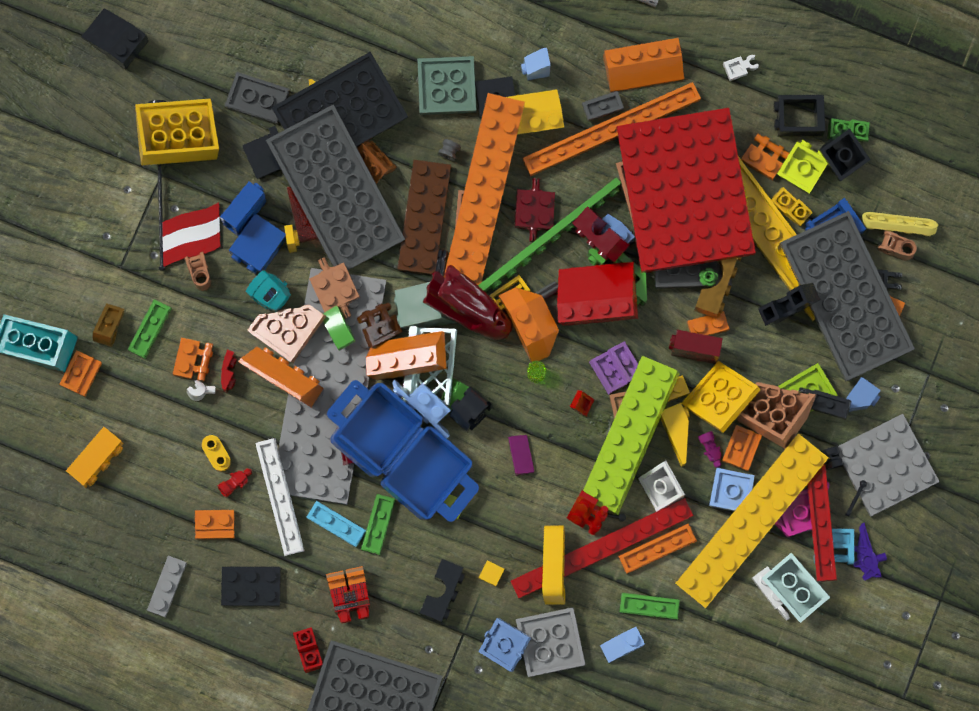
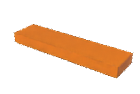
M686 524L618 556L626 574L695 543L697 540L689 524Z

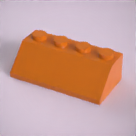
M679 38L604 51L603 58L610 93L684 80Z
M439 331L386 340L371 347L366 356L367 376L374 380H383L447 369L445 332Z
M255 347L238 361L252 372L311 408L324 389L319 385L320 381L311 375L307 378L303 375L305 373L303 370L296 366L294 368L289 367L288 364L290 362L282 357L276 359L273 357L274 353L265 347L263 350Z

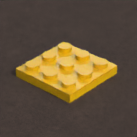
M718 361L681 404L724 433L759 393L760 388Z

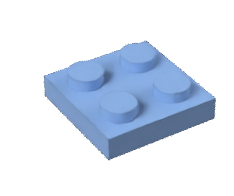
M716 468L709 506L735 511L751 492L755 475Z

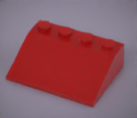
M634 262L559 269L558 323L562 326L638 319Z

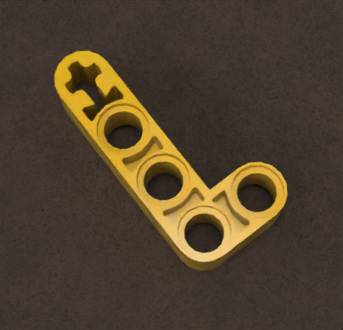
M564 525L544 526L542 592L545 605H565Z

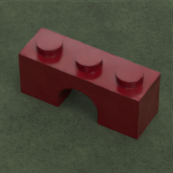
M588 206L572 223L578 228L576 232L582 238L587 237V243L594 249L598 248V254L605 260L609 258L615 262L629 247V244L610 227L601 235V231L607 223Z

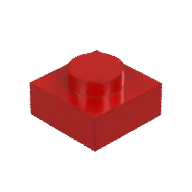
M577 390L570 408L583 416H587L595 399L585 392Z

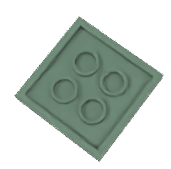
M474 56L417 59L420 115L476 113Z

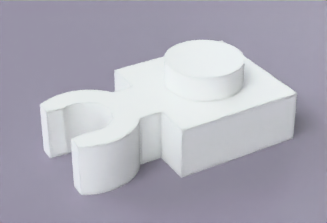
M755 55L748 56L745 61L740 56L724 62L723 66L729 81L747 76V70H756L759 65H751L749 62L755 59Z

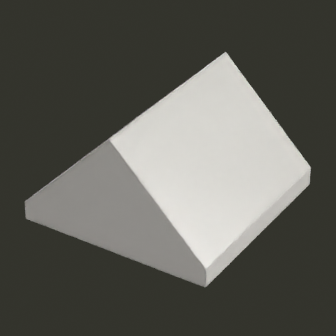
M667 461L662 462L638 478L656 512L681 500L685 495Z

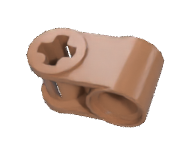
M891 231L884 232L883 242L878 246L880 252L905 261L913 258L917 247L912 240L901 237ZM909 247L912 253L906 254L902 248Z
M200 252V255L190 258L185 257L195 287L201 291L207 290L211 286V278L204 253ZM200 277L207 278L204 283L200 284L197 282Z

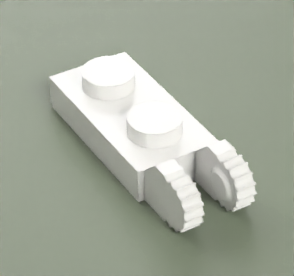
M767 566L752 577V580L774 609H777L787 621L790 617L788 612L781 606L783 602L762 579L770 571V568Z

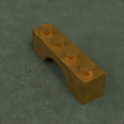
M742 257L717 261L722 269V279L716 286L701 290L694 311L714 318L717 317L718 313L722 314L725 303L722 302L724 295L727 297L731 289V285H728L730 278H735L738 268L734 266L736 261H741Z

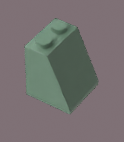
M430 282L395 290L394 302L398 309L397 322L400 328L409 330L410 326L426 328L457 322L423 303V299L427 295L426 287Z

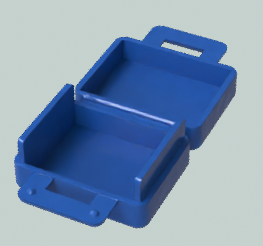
M354 380L327 411V417L338 426L330 438L331 443L370 477H377L383 473L385 476L381 480V486L420 520L430 519L437 511L446 520L452 522L478 492V484L466 474L472 467L471 459L434 427L421 428L420 425L422 424L423 417L383 383H377L370 389H367L358 380ZM357 394L361 398L360 402L347 417L343 416L341 412ZM460 483L465 489L453 505L449 507L444 501Z

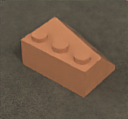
M756 382L760 391L738 415L737 420L786 449L807 420L816 394H804L797 390L790 391L781 389L778 386Z

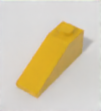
M679 403L664 409L660 419L680 466L683 467L686 464L688 418L690 415L686 406L683 407Z

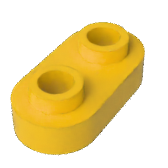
M206 436L202 441L203 451L215 470L219 472L226 471L231 465L228 453L217 436ZM213 441L215 443L214 447L209 448L208 443ZM223 458L224 463L218 464L217 460Z

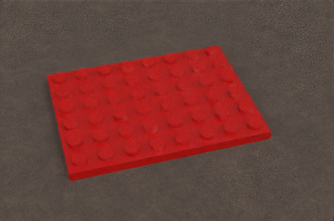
M729 108L617 126L641 273L756 254Z

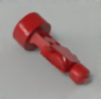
M247 468L244 470V473L240 470L230 473L232 477L229 480L222 481L217 485L219 491L227 498L238 486L242 489L248 482L247 477L252 474V470Z

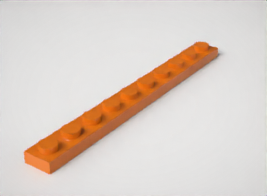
M689 83L522 158L531 177L618 138L617 126L660 119L700 101L701 97L694 83Z

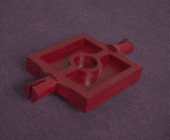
M536 178L532 179V189H517L515 228H523L530 231L529 242L537 240V231L550 230L554 222L555 192L540 190L539 178L537 180Z

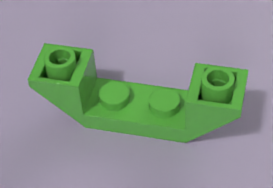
M598 248L588 251V260L594 266L605 265L609 258L605 260L598 254ZM622 253L615 262H612L615 264L633 261ZM634 263L635 280L638 281L636 283L637 304L644 306L647 302L646 273H641V268Z

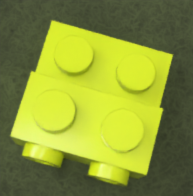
M802 140V142H796L777 174L810 193L828 163L819 150L818 152L811 149L812 145Z

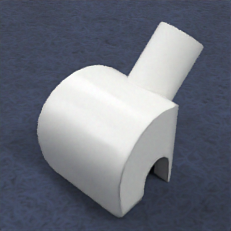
M199 380L194 381L197 389L187 388L188 396L194 401L202 400L205 394H215V386H205Z

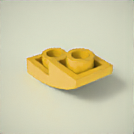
M784 187L780 188L771 199L780 212L799 226L812 214V211L800 199L797 200Z

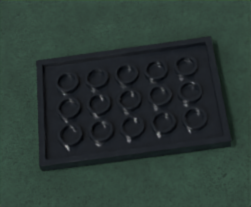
M371 51L271 107L283 129L286 130L334 105L356 147L408 118Z

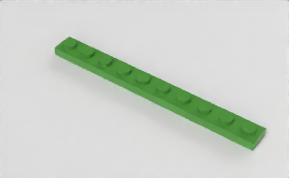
M616 177L478 286L485 292H488L491 288L493 290L498 288L505 277L510 278L517 272L516 269L519 266H526L531 262L532 256L535 254L540 255L546 250V245L550 242L552 244L557 242L561 238L560 234L564 231H571L575 227L572 223L587 206L590 209H598L605 204L604 200L609 196L612 198L620 192L621 182Z

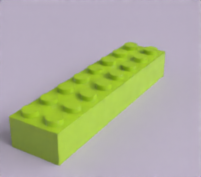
M641 357L583 490L598 499L597 506H607L608 511L619 515L680 375L678 370L647 357Z

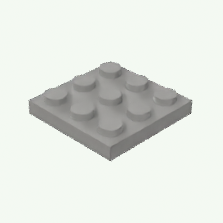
M573 608L516 619L517 629L531 637L523 654L528 677L585 666Z

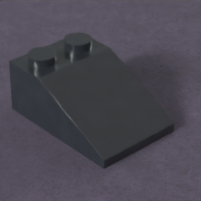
M105 8L81 36V38L125 70L149 42L145 33Z

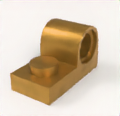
M106 303L93 330L92 337L94 342L110 347L113 346L117 335V328L125 309Z

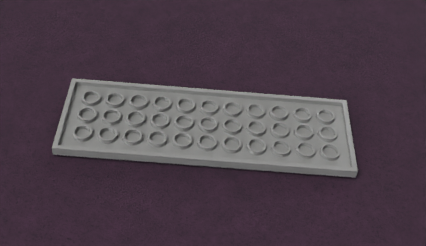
M311 268L309 278L318 275L322 270ZM352 274L350 276L360 298L352 301L347 306L352 316L345 319V321L350 326L356 342L339 351L324 322L320 324L294 361L293 368L296 366L305 372L303 375L307 378L311 375L320 381L319 385L324 389L312 408L288 394L278 448L290 496L348 505L354 464L343 466L341 451L331 443L330 438L338 426L327 417V411L352 381L358 380L368 389L370 377L366 374V356L371 347H368L362 329L368 326L366 322L358 323L357 317L362 315V312L366 310L371 311L377 305L383 304L386 280ZM309 280L304 305L310 304L323 314L325 312ZM379 315L374 317L375 322L380 321ZM356 394L341 414L347 417L360 402L361 398Z

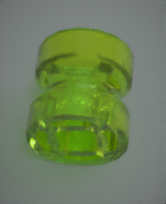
M540 361L531 362L527 367L528 379L533 383H539L544 380L546 366Z

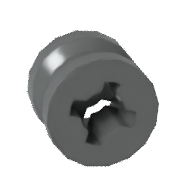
M444 139L443 147L439 150L438 154L444 159L455 161L456 153L460 151L461 146L451 140Z

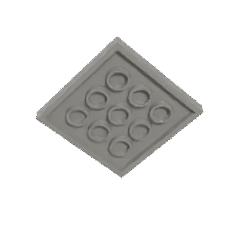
M903 414L838 446L840 450L839 456L844 463L843 467L855 490L858 491L860 481L865 480L867 482V486L863 488L859 497L870 517L939 483L934 470Z

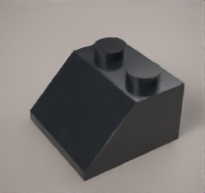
M850 128L840 131L819 149L839 181H842L870 161V158Z

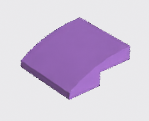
M625 341L589 362L608 395L629 384L638 366Z

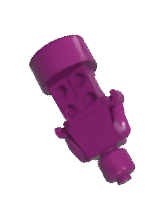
M710 431L698 436L700 443L705 446L707 451L704 452V455H707L709 461L713 462L715 468H720L722 465L721 461L718 460L721 458L720 446L716 447L713 432Z

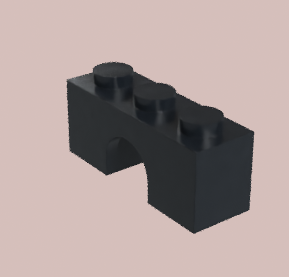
M814 284L799 285L787 292V296L758 308L765 326L778 324L820 301L821 299Z
M441 559L435 579L444 583L446 591L438 598L427 595L420 615L441 624L443 619H448L451 609H448L451 601H455L458 591L455 590L457 584H462L466 574L463 573L464 567Z

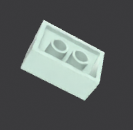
M792 553L762 577L764 582L800 623L830 598Z

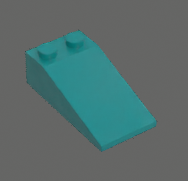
M3 314L0 323V354L49 369L66 372L78 336L65 329Z

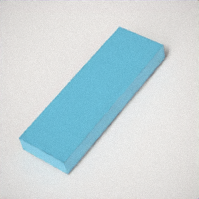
M318 501L315 502L306 517L354 547L358 546L366 533V530Z

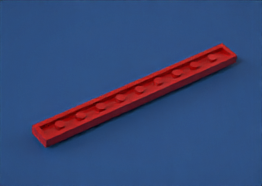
M684 498L566 554L564 557V577L693 517L686 499ZM543 566L510 581L518 599L542 588Z

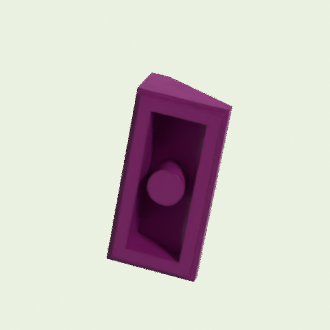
M527 435L508 437L515 476L534 473Z

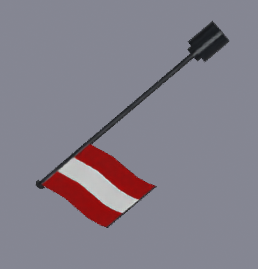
M152 100V101H149L148 103H160V102H167V101H164V100ZM158 164L160 267L158 269L164 271L166 266L185 259V257L200 255V252L208 254L220 248V217L218 202L206 209L180 214L163 222L161 164Z

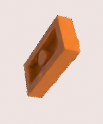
M722 311V314L718 313L716 318L707 315L687 321L689 331L710 336L729 331L724 311Z

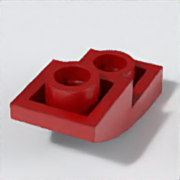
M228 349L221 371V384L225 393H228L229 389L232 390L236 383L234 373L229 371L234 369L236 365V354Z
M312 627L294 632V639L305 673L321 669L323 662Z

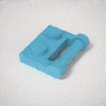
M832 529L834 549H847V555L835 554V562H847V564L853 565L854 529Z

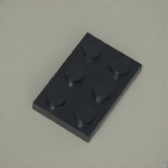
M222 567L221 606H280L281 567Z

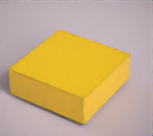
M487 560L479 579L496 587L505 569Z

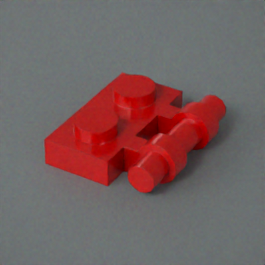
M581 491L566 519L582 528L585 524L589 525V534L595 535L601 529L602 522L606 520L609 509L607 506H597L598 499Z

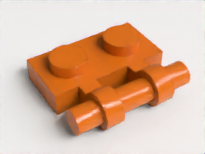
M757 134L754 140L760 143L757 148L751 144L741 160L773 181L783 165L777 159L779 156L787 159L790 153L784 150L783 146H778L771 142L767 136L763 137ZM766 147L773 151V156H770L769 154L765 153L763 151L764 148Z
M181 337L173 376L192 380L193 373L195 372L199 373L197 380L204 382L206 375L209 373L208 365L210 358L213 356V344L206 343L205 348L202 350L199 349L200 341ZM197 356L202 357L200 366H195Z

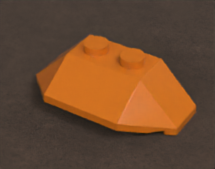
M517 287L499 295L531 363L534 364L550 356L559 329L543 296Z

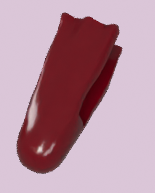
M453 265L447 267L445 277L438 271L432 273L433 278L426 287L427 295L423 299L424 304L460 323L469 330L489 339L500 340L510 334L512 324L508 316L500 309L492 297L472 279L461 273Z

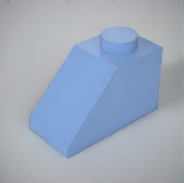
M542 48L524 57V64H521L522 74L526 75L527 80L549 77L550 60L547 48Z
M634 627L603 643L600 647L608 663L643 647L645 643L637 627Z

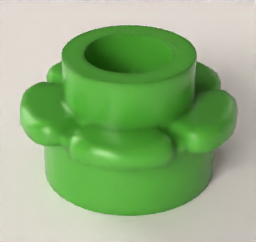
M706 268L699 274L700 282L704 286H713L716 283L715 281L718 280V274L712 268Z

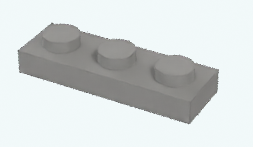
M171 556L167 557L147 611L166 618L187 562Z

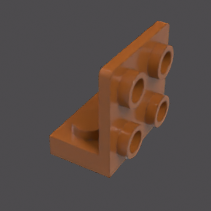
M372 140L362 143L357 148L376 184L384 175L392 173L397 168Z

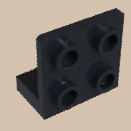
M276 126L268 128L269 134L242 146L256 179L281 170L266 142L268 138L278 134Z

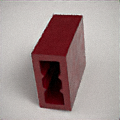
M677 330L676 334H672L668 349L672 350L671 356L716 364L720 357L723 338Z

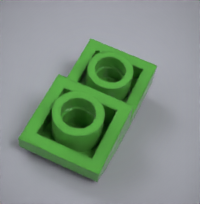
M831 118L829 120L827 138L831 139L840 131L850 128L858 141H868L870 122L853 119L845 121Z
M338 306L323 313L326 316L323 322L339 351L356 342L350 326L346 324L341 309Z

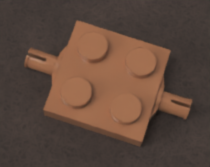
M326 258L318 260L322 271L318 275L309 278L324 312L338 306L344 319L350 318L352 315L347 306L352 301L359 299L360 296L345 263L329 267Z

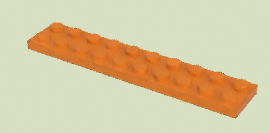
M490 93L487 94L445 269L446 273L447 267L453 265L477 285L482 283L525 105L524 101Z

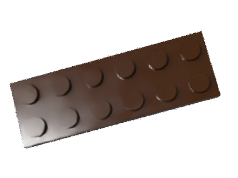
M421 160L413 161L403 228L405 240L401 242L397 271L432 275L436 270L451 171L450 164Z

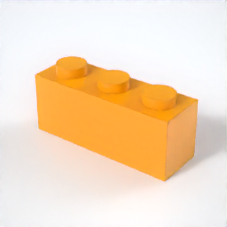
M103 427L66 472L85 488L88 485L92 486L98 479L97 475L101 470L105 471L109 467L111 458L113 456L117 457L121 453L124 443Z

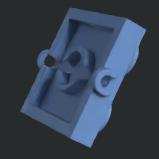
M496 618L490 631L488 630L485 633V640L478 652L508 671L513 672L519 659L522 658L521 656L524 654V650L531 637L501 618Z

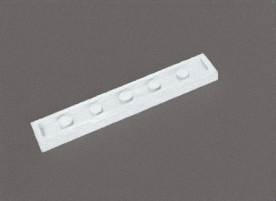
M273 438L255 443L284 555L302 552L304 547L276 439Z

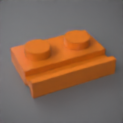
M76 350L59 385L86 397L102 362Z
M736 425L722 462L748 472L762 435Z
M195 510V539H235L234 510Z

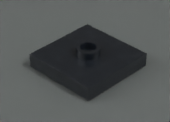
M512 76L475 81L480 119H482L488 93L503 97L515 96Z

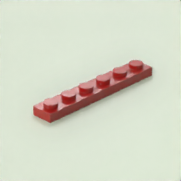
M824 464L808 483L817 582L837 581L826 465Z

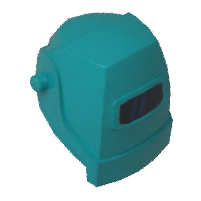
M262 270L246 289V293L255 302L265 309L275 312L279 311L291 296L290 290L286 287L288 283L286 281L282 282L276 275L267 273L265 270Z

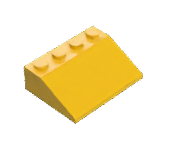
M211 99L135 104L141 165L217 159L219 146Z

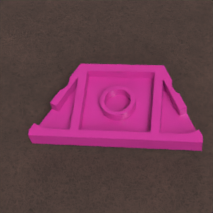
M808 489L800 492L775 523L787 537L812 530Z

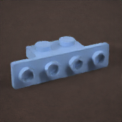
M396 380L392 382L394 393L399 398L403 396L407 400L406 404L414 411L417 410L425 423L428 424L430 422L445 438L450 436L448 430L439 421L451 410L431 389L422 383L410 394Z

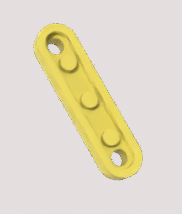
M875 212L863 213L861 220L865 228L870 230L881 229L891 232H904L906 234H922L924 236L936 234L938 227L937 222L931 219Z

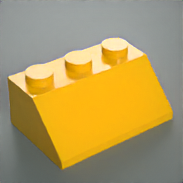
M558 90L507 97L525 102L518 134L564 128Z

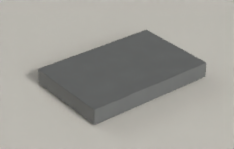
M237 72L224 107L279 125V120L271 107L287 99L290 89Z

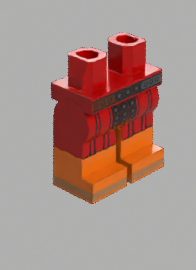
M363 566L346 570L350 590L347 589L343 571L326 574L336 615L338 614L341 624L351 622L350 612L357 610L359 620L369 618L370 603Z

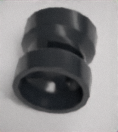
M838 446L821 451L828 457L824 463L826 470L844 465L843 460L839 456L840 450Z

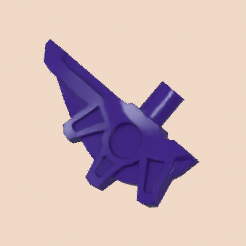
M862 523L859 527L858 546L854 547V551L857 552V561L854 562L853 566L854 568L861 569L864 573L862 578L866 581L871 577H882L878 568V562L886 561L887 557L885 553L876 555L873 552L865 523Z

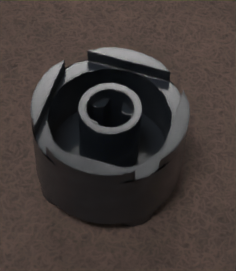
M470 386L465 391L464 397L461 400L457 399L450 408L452 410L449 415L468 433L469 429L472 431L486 417L484 415L486 409L490 411L493 403L476 388Z

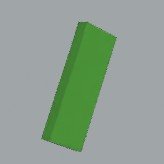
M154 299L128 351L146 359L172 308Z
M380 494L376 495L362 544V551L380 555L396 499Z
M621 593L619 613L678 620L680 600Z

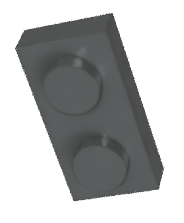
M618 91L582 102L588 122L624 110Z

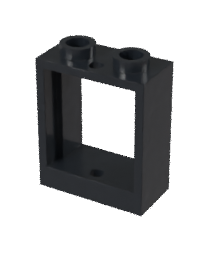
M778 95L777 100L773 104L774 112H777V119L774 120V130L778 131V137L824 135V95ZM784 103H814L815 127H784Z

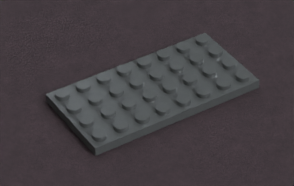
M334 105L266 140L333 267L344 262L347 270L405 240Z
M849 211L779 243L798 284L813 283L821 300L809 307L845 382L915 349Z

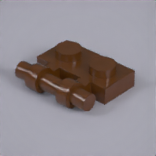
M390 303L379 304L375 309L371 311L366 310L357 317L358 323H367L368 327L362 329L368 347H373L402 332L397 322L396 314L389 316L387 312L392 308ZM379 315L381 320L375 322L374 317Z

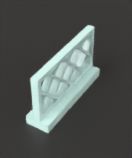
M410 326L409 336L444 331L445 334H451V341L445 345V350L449 354V360L446 361L448 370L444 369L447 373V379L441 383L436 378L443 370H438L434 373L429 372L431 376L425 382L421 381L420 373L407 375L404 378V389L411 394L419 387V383L427 385L435 379L439 386L433 392L436 394L439 390L443 389L446 392L445 401L443 402L450 406L457 330Z

